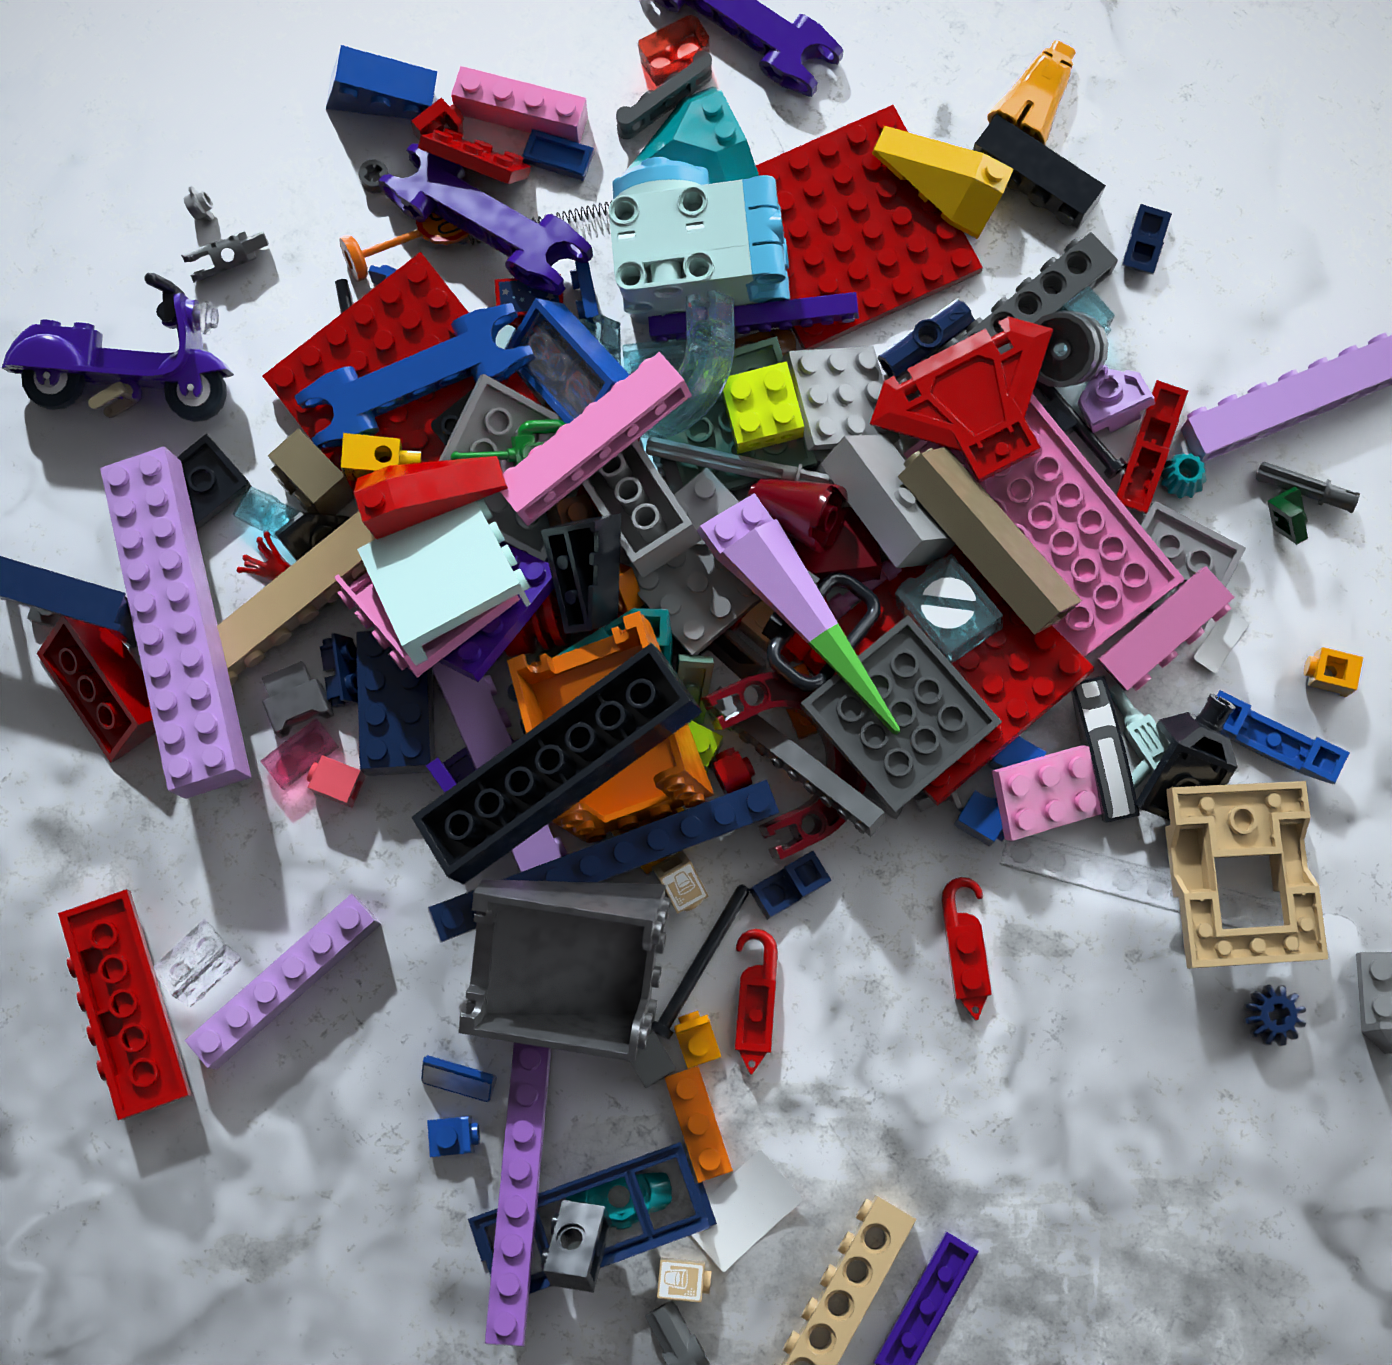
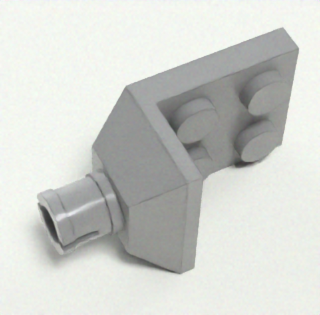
M1392 952L1356 953L1361 1032L1384 1054H1392Z

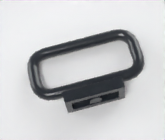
M808 571L823 598L827 596L832 588L841 586L866 604V614L846 637L853 650H855L880 617L881 604L878 597L868 587L846 573L836 572L828 574L819 582L820 579ZM774 612L762 631V634L771 640L767 648V660L770 667L794 687L802 691H816L831 679L836 672L826 663L815 677L810 678L803 676L782 659L781 651L796 632Z

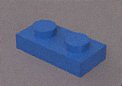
M575 261V269L570 270L573 290H580L581 300L575 301L579 321L585 320L589 331L600 329L599 312L589 262L580 263Z

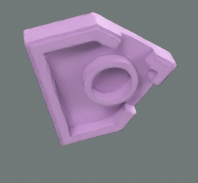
M1106 365L1103 366L1102 370L1095 377L1088 381L1085 390L1082 391L1078 400L1079 409L1093 433L1105 427L1108 428L1110 433L1141 419L1140 411L1155 404L1154 396L1140 373L1129 370L1125 372L1108 369Z

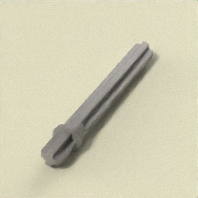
M652 436L648 438L646 443V454L757 479L830 483V476L828 474L802 469V464H799V467L782 465Z

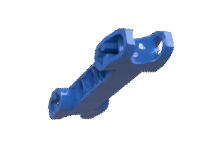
M512 303L467 313L451 323L456 337L358 378L356 370L352 366L342 367L322 375L314 383L295 395L297 404L302 409L327 404L333 407L334 417L331 424L311 438L313 443L321 451L342 446L343 433L374 436L379 432L375 417L471 376L475 384L482 374L498 382L508 379L515 372L536 359L530 345L519 346L513 349H503L496 346L498 332L518 317Z

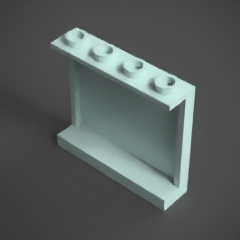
M484 499L459 507L378 540L375 539L357 549L396 635L415 666L428 660L422 645L517 594L520 595L526 607L531 604L524 592L530 586L521 569L513 571L512 566L518 563L508 545L501 548L499 543L505 541L496 522L488 523L487 520L493 518Z

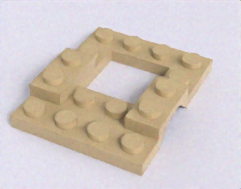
M1306 781L1172 787L1167 789L1170 825L1165 827L1173 898L1179 897L1187 969L1328 959L1320 888L1308 869L1304 842L1311 818ZM1269 855L1273 892H1280L1284 926L1223 929L1214 858Z

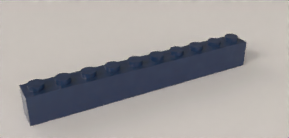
M766 779L501 880L599 883L772 817L780 812ZM475 890L428 907V912L440 943L476 930L477 922H474V915L477 911L472 910Z

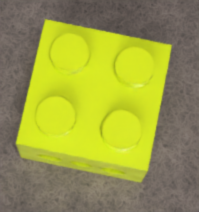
M787 361L720 378V391L737 454L804 437L805 426Z

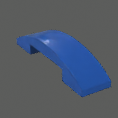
M1219 690L1218 698L1220 696L1236 707L1223 728L1225 734L1232 741L1298 773L1330 784L1336 783L1350 752L1319 737L1313 740L1251 710L1252 705Z

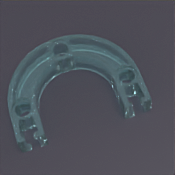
M717 290L707 291V298H710V301L701 298L699 294L686 296V350L678 373L685 380L692 396L641 437L666 438L681 433L701 420L716 403L726 385L733 363L735 344L734 298ZM603 315L593 316V322L596 325L588 322L587 319H578L621 365L620 322Z

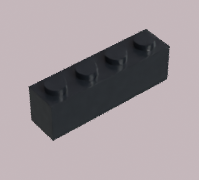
M996 114L974 143V151L984 153L1013 169L1007 187L1019 190L1028 196L1033 204L1038 207H1045L1054 213L1060 222L1072 225L1077 229L1080 228L1100 201L1106 187L1105 184L998 114Z

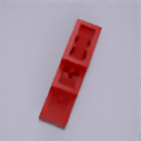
M1159 380L1155 381L1151 392L1154 396L1155 404L1144 411L1116 494L1125 507L1147 514L1170 451L1169 448L1179 423V417L1188 395V390Z

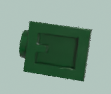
M1293 487L1267 501L1273 529L1296 545L1308 539L1306 529L1308 520L1304 511L1300 489Z

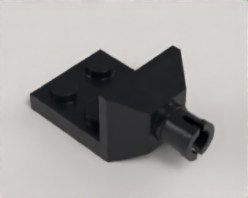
M1210 694L1205 706L1197 716L1186 712L1159 719L1156 727L1170 744L1136 801L1140 809L1170 820L1167 789L1172 787L1228 784L1238 767L1230 738L1223 731L1227 719L1236 708L1231 702L1220 696L1218 698L1215 694Z

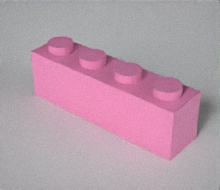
M460 66L451 92L452 102L463 116L529 133L534 129L577 143L581 141L588 119L585 97Z
M1205 566L1102 654L1097 661L1124 691H1128L1131 687L1137 691L1152 678L1148 672L1159 664L1164 668L1178 656L1175 649L1184 641L1190 645L1205 632L1201 626L1210 618L1216 622L1230 611L1231 607L1228 603L1235 597Z

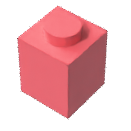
M322 755L319 763L314 762L309 770L307 781L310 783L308 788L315 794L353 808L366 775L359 769Z

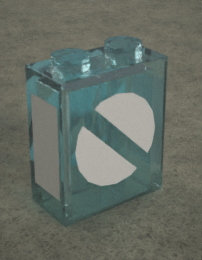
M952 553L944 559L937 558L926 567L924 573L915 579L914 577L906 579L899 585L897 592H895L898 609L905 617L907 615L911 617L951 664L1003 628V614Z

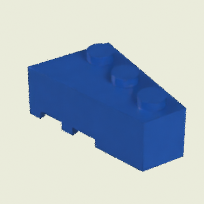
M341 45L331 74L325 109L413 120L432 105L438 71Z

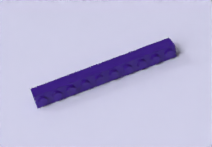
M856 292L697 310L690 311V313L680 312L665 314L664 316H649V335L652 342L656 344H665L669 340L684 342L688 338L707 339L712 335L727 337L730 333L745 335L749 334L750 331L759 330V332H769L773 328L788 330L792 326L811 327L816 323H821L822 325H830L834 321L849 323L859 319L857 294Z

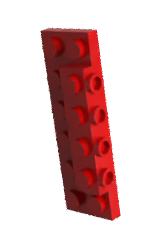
M126 889L58 913L70 957L67 958V966L73 978L77 977L80 991L77 992V1001L81 1010L87 1012L90 1025L86 1028L87 1035L92 1046H97L100 1060H97L98 1073L103 1081H107L118 1120H124L191 1096L190 1087L131 891Z

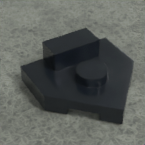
M300 512L274 534L297 561L350 517Z

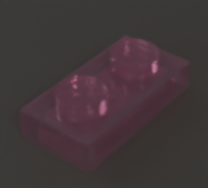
M315 718L260 762L284 790L308 772L314 762L319 763L322 755L327 757L339 746L320 721Z

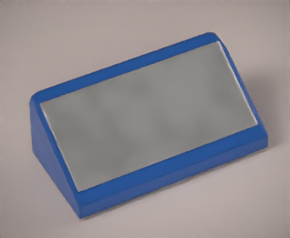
M429 1055L424 1056L422 1083L484 1102L491 1100L497 1080L496 1075Z

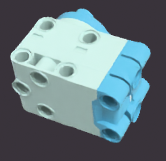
M652 157L643 160L641 165L627 170L621 177L612 181L613 200L609 206L615 280L623 297L624 312L630 314L635 322L649 324L648 317L656 315L664 316L671 313H690V311L791 300L787 269H789L786 238H784L781 206L778 204L776 179L774 177L761 175L750 179L709 184L708 170L704 167L693 166L681 161H670L664 157Z

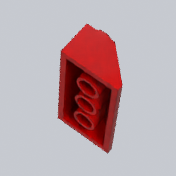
M61 616L36 654L109 762H114L156 734L143 671L129 653L126 645L108 629Z

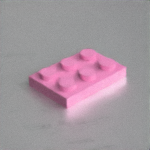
M1077 746L992 771L1005 840L1014 841L1102 814L1089 746Z

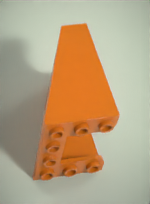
M640 611L622 617L625 630H621L618 626L611 629L612 636L553 658L544 653L539 655L540 661L532 662L530 665H528L524 654L507 660L526 733L650 643L661 652L651 623ZM688 723L552 822L582 841L593 843L606 838V833L617 829L619 831H628L638 827L639 822L645 819H662L671 815L672 810L682 806L692 808L704 803L705 798L713 796L714 793Z

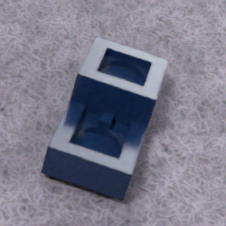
M1144 204L1139 205L1125 249L1122 266L1154 274L1171 219V212Z
M814 850L786 865L777 873L752 886L749 891L768 920L831 881V878Z

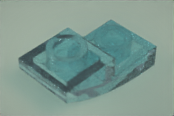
M249 485L233 515L262 532H270V536L278 539L274 533L302 511L282 503L275 496Z

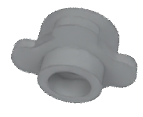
M190 185L188 187L190 194L183 198L188 212L195 220H200L205 216L209 221L213 220L214 216L210 210L214 208L211 198L204 190L199 192L193 185Z

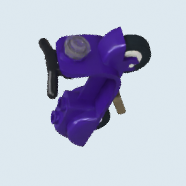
M154 272L146 273L144 281L146 284L162 291V302L158 305L156 313L165 327L169 329L177 328L179 349L176 352L159 353L102 348L103 334L94 330L95 326L92 324L74 322L73 327L61 326V322L55 320L41 319L40 324H31L12 342L1 367L7 372L21 374L22 387L28 398L43 408L50 410L65 409L74 404L82 395L85 382L109 384L111 386L92 396L88 400V405L92 409H99L118 398L103 410L106 417L113 418L140 401L142 397L141 387L164 389L165 400L170 409L182 419L192 422L207 421L219 413L227 397L226 382L223 378L234 376V373L226 363L212 353L203 350L202 334L210 335L212 329H217L219 323L218 309L213 308L211 301H204L203 304H199L198 300L189 299L175 283Z

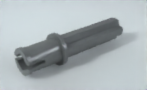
M1267 462L1260 464L1256 474L1258 481L1285 490L1297 487L1301 490V495L1318 500V505L1322 506L1323 503L1350 513L1354 512L1360 497L1359 492L1331 484L1332 480L1327 479L1326 482Z

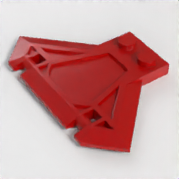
M1008 316L998 322L1002 332L991 337L985 328L907 369L911 379L899 384L895 376L883 382L870 425L962 451L979 483L1040 452L1041 447L1026 422L1025 415L1053 329ZM1009 343L1011 349L1000 354L998 348ZM918 391L920 396L909 402L906 396Z

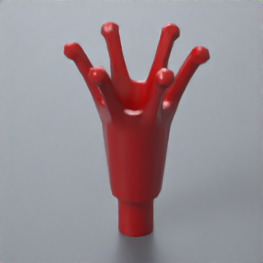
M266 531L263 535L269 548L263 542L262 537H257L256 542L258 543V549L267 558V561L262 562L246 554L242 557L245 561V567L239 566L236 571L238 573L245 572L259 575L273 581L291 565L276 549L270 538V532Z

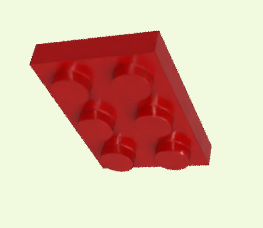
M454 129L434 130L433 133L424 134L420 137L418 149L506 184L522 181L529 177L532 166L523 163V157L511 152H504V155L492 151L494 146L481 140H475L474 143L463 139V133Z

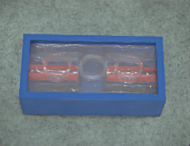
M535 298L506 349H513L519 346L530 345L536 359L518 371L566 424H569L582 414L589 404L597 402L606 395L615 383L626 379L630 375L563 303Z

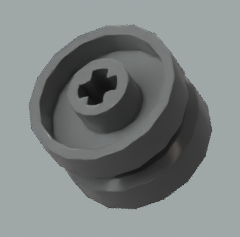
M1064 311L1042 316L1034 323L1053 329L1037 378L1039 382L1051 387L1074 386L1090 381L1102 370L1107 360L1109 343L1104 328L1096 318L1084 312Z

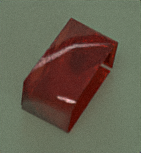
M687 15L638 40L637 47L640 61L655 86L663 84L665 79L673 72H680L693 63V56L696 52L702 50L709 52V35L696 16ZM692 43L699 48L680 59L678 57V49L683 44ZM659 57L666 58L671 62L662 68H655L651 65V62Z

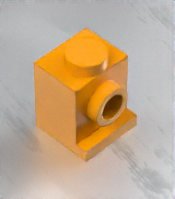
M1321 647L1314 653V656H1308L1303 674L1309 677L1308 686L1339 693V696L1347 697L1358 688L1363 657ZM1325 669H1329L1333 676L1324 675Z

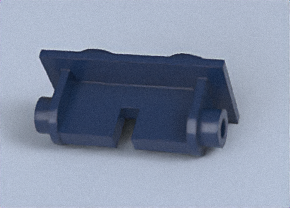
M331 633L332 638L323 639V645L320 646L323 671L335 670V675L324 678L327 700L331 702V707L333 708L343 707L345 702L358 704L357 648L353 638Z

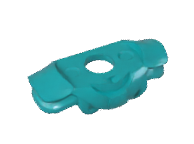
M661 1172L636 1175L649 1216L650 1213L664 1210L672 1200V1186L668 1175ZM625 1177L566 1197V1201L605 1206L612 1221L611 1227L617 1228V1230L631 1228L633 1224L639 1222L631 1195L629 1202L620 1208L612 1206L608 1199L610 1190L616 1186H623L629 1191Z

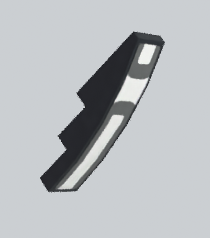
M1105 676L1084 679L1071 691L1081 745L1089 746L1102 821L1108 823L1140 816L1139 808L1136 804L1137 798L1129 762Z

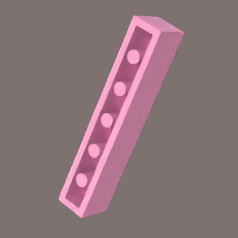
M660 352L652 358L644 360L635 372L626 379L615 383L611 390L601 399L589 404L583 413L572 422L561 426L553 437L543 445L532 449L528 457L515 467L507 469L503 474L508 489L500 491V493L523 522L529 526L690 398L692 394L685 380Z

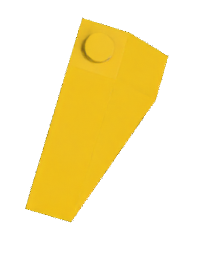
M884 126L872 152L900 180H908L919 190L918 196L925 203L928 200L932 202L942 212L940 217L948 224L976 239L981 235L1001 199L1013 171L1012 168L984 153Z

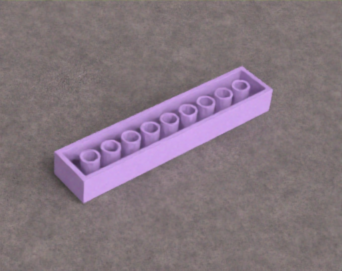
M163 446L101 467L100 470L167 789L169 792L187 799L251 778L223 647L217 628V620L181 460Z

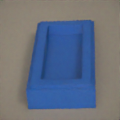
M532 129L522 154L523 163L584 181L594 155V148Z

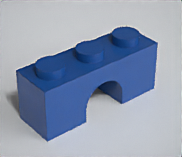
M1018 736L990 761L988 767L993 770L1045 756L1047 752ZM975 790L966 802L954 826L990 847L996 839L1001 842L1004 840L997 798L987 797Z

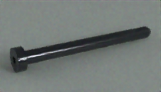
M1038 380L1036 381L1035 386L1049 402L1058 397L1078 423L1074 431L1106 467L1104 471L1106 477L1110 480L1118 475L1127 466L1125 460L1122 457L1116 459L1055 387L1047 386Z
M741 884L735 889L658 1022L652 1021L651 1030L663 1038L671 1039L674 1033L670 1030L671 1026L747 899L749 888Z

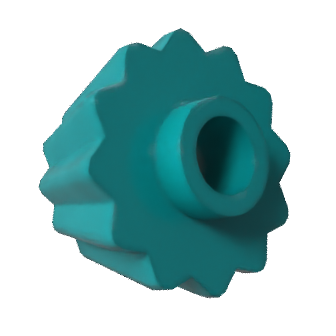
M1192 453L1174 455L1171 460L1165 462L1161 473L1163 478L1161 485L1167 487L1168 494H1176L1179 499L1185 496L1192 498L1195 492L1203 490V484L1207 481L1204 463L1200 461L1199 456L1194 457ZM1181 473H1185L1188 478L1184 477Z

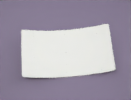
M759 1150L708 1196L717 1224L691 1236L719 1269L725 1272L779 1221L803 1201V1197L763 1151ZM692 1210L685 1218L696 1215L695 1210Z

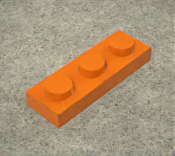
M699 1066L664 1077L698 1183L732 1172L733 1170Z

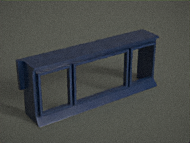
M0 556V597L106 628L125 645L135 649L137 641L128 598L125 596L126 593Z
M681 1142L538 1193L537 1208L625 1177L643 1234L606 1247L600 1268L709 1229L710 1226L717 1224L703 1182L695 1183ZM677 1158L696 1215L654 1230L635 1172ZM498 1208L468 1219L481 1262L486 1261L490 1277L494 1248L486 1226L496 1223ZM537 1209L534 1238L542 1259L544 1249L549 1248L550 1245ZM544 1271L531 1275L529 1294L551 1287Z

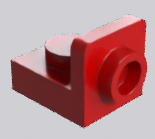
M442 97L411 121L413 134L418 140H420L421 135L433 133L434 130L443 131L446 124L451 129L464 134V117L454 104L449 106Z

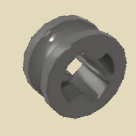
M368 160L360 166L359 179L367 192L373 194L381 193L378 181L374 182L373 178L369 181L368 175L371 172H375L377 175L379 172L381 178L383 174H389L388 169L379 160Z

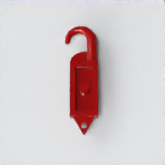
M959 877L948 882L942 891L941 902L945 923L944 930L954 999L959 1000L976 1021L980 1017L987 997L992 995L982 925L974 915L957 913L955 894L962 887L972 889L977 899H982L983 893L977 882L970 878ZM973 1007H977V1013L972 1012Z
M752 929L743 933L737 940L735 948L737 952H741L744 944L751 939L759 940L764 946L763 965L748 967L742 972L740 977L735 1050L739 1051L750 1075L754 1073L767 1053H771L776 991L777 943L772 935L760 929ZM749 1061L755 1062V1066L753 1068L749 1067Z

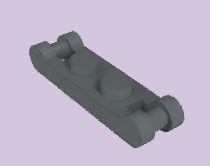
M704 50L696 52L693 56V63L680 72L670 74L665 79L664 84L654 91L649 90L645 92L632 107H620L616 112L617 134L619 137L625 140L633 138L676 107L683 98L692 95L709 83L712 78L711 54Z

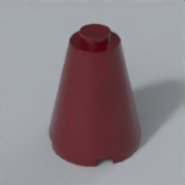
M761 479L754 483L748 492V497L755 493L773 520H778L785 533L815 552L824 553L823 547L825 545L831 547L843 527L847 511L841 510L842 500L848 501L847 490L843 486L827 483Z

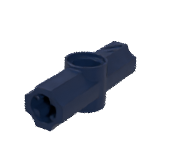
M956 299L930 319L918 322L912 332L878 355V361L888 377L895 376L898 379L908 372V368L937 354L941 347L964 332L975 320L971 309L965 302ZM927 335L930 336L934 340V342L931 344H926L920 341L919 337Z

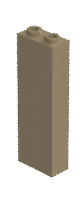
M948 447L935 450L930 448L923 453L917 451L904 462L903 465L906 468L897 477L1034 635L1057 624L1082 601Z

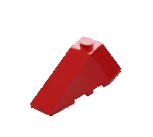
M489 456L389 465L357 478L354 495L362 522L378 540L508 489L498 457Z

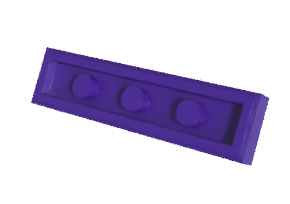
M945 1231L873 1361L874 1364L917 1365L976 1258L978 1250Z

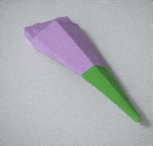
M755 493L700 525L697 532L715 558L801 636L848 684L893 734L897 735L900 732V728L778 520H773Z

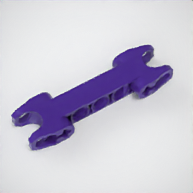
M654 0L673 13H677L686 4L764 56L759 62V67L768 78L781 87L805 96L812 97L815 94L818 82L802 65L809 59L817 58L829 64L838 65L843 59L844 49L821 24L805 14L800 13L792 22H789L758 0Z
M412 143L406 151L409 153V160L418 169V172L406 178L383 174L378 180L381 191L407 216L418 222H424L431 213H434L508 256L509 258L505 262L506 269L514 278L531 288L553 295H561L566 289L564 279L552 266L563 259L588 263L593 258L592 246L567 222L552 214L545 215L539 223L534 222L463 181L462 178L465 176V171L461 165L418 149L417 143Z

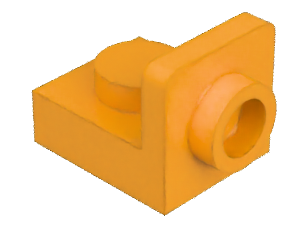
M695 1011L678 1018L680 1024L673 1027L687 1069L721 1058L708 1014L700 1017L699 1011Z

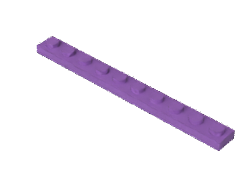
M514 1042L485 1344L525 1347L551 1048Z

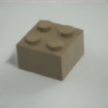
M299 428L267 455L274 465L270 471L278 479V483L289 495L294 494L306 512L336 515L355 498L345 475Z

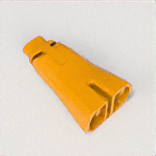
M1054 40L1050 48H1045L1031 62L1017 82L989 111L987 121L990 123L998 114L1045 145L1073 67L1072 59L1076 54L1074 48L1061 41Z

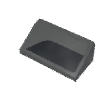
M730 628L707 646L709 651L741 680L749 676L762 674L766 669V660Z

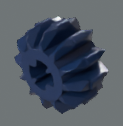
M1269 984L1263 986L1262 993L1253 991L1250 994L1254 1003H1245L1243 1009L1251 1012L1252 1016L1244 1018L1243 1022L1247 1025L1254 1023L1255 1027L1250 1033L1253 1038L1262 1035L1264 1045H1271L1275 1040L1278 1046L1286 1045L1287 1037L1291 1040L1299 1038L1295 1027H1305L1306 1022L1298 1018V1014L1306 1012L1305 1006L1295 1007L1294 1003L1299 998L1297 993L1287 996L1286 986L1281 985L1274 990ZM1278 1010L1280 1018L1270 1020L1269 1013Z

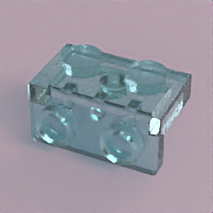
M676 339L664 342L653 341L624 344L622 346L624 369L630 375L638 369L644 360L652 358L658 352L666 358L673 368L692 362L691 348L688 340L676 341Z

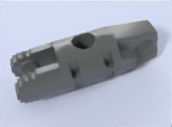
M245 230L181 256L184 263H191L203 256L210 255L214 265L194 271L190 276L193 283L257 258L254 251L268 246L269 242L264 231L247 237ZM229 248L233 250L234 254L230 258H225L221 254L222 250Z

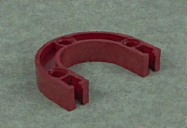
M768 672L749 676L701 698L705 709L710 710L714 705L718 704L717 700L731 695L733 704L737 708L736 712L724 718L723 715H720L711 721L715 730H724L771 708H784L799 713L810 721L820 734L826 752V767L863 795L867 783L800 707L801 702L813 692L802 691L791 685L776 672ZM800 673V674H802V675L805 676V677H810V678L813 677V676H809V675ZM749 686L755 688L758 694V699L754 705H749L744 698V691ZM814 793L803 805L758 826L763 838L766 839L775 835V830L789 826L794 838L783 846L777 845L768 849L773 859L782 860L830 836L846 821L838 815L837 810L832 806L830 808L825 806L821 802L820 797ZM807 815H811L815 822L814 829L809 834H806L802 829V821Z

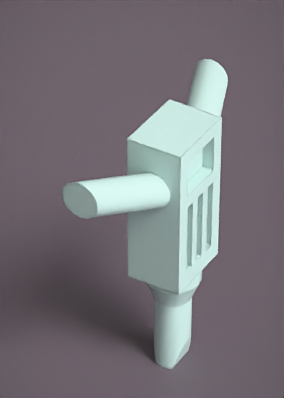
M1117 684L1111 687L1109 692L1112 700L1123 715L1126 726L1123 734L1141 760L1140 764L1131 773L1134 789H1136L1148 774L1152 775L1168 748L1169 742L1156 727V722L1150 714L1144 716L1135 709L1120 685Z

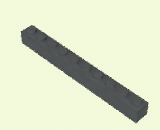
M719 686L715 691L722 689V687ZM730 695L717 700L718 704L714 705L712 709L707 710V712L714 719L720 715L726 718L735 713L737 708L733 704ZM758 714L727 728L729 731L732 732L734 730L739 734V738L744 743L752 744L761 756L764 757L766 755L770 758L775 767L778 769L783 768L793 781L801 782L810 794L813 795L815 793L819 796L825 806L829 808L832 806L837 810L838 815L845 821L850 820L860 833H866L872 837L886 822L885 812Z

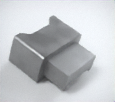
M303 661L262 677L269 696L262 703L273 731L279 738L289 735L292 726L315 716H321L326 719L334 716L322 683L317 678L311 680Z

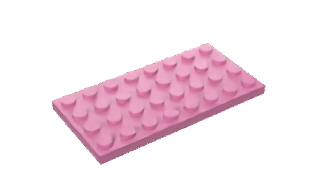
M1032 394L1025 420L1038 441L1041 451L979 484L1082 600L1053 627L1086 657L1185 579ZM920 440L907 450L904 456L908 459L917 451L923 453L930 448L935 450L945 446ZM948 448L976 479L962 451Z

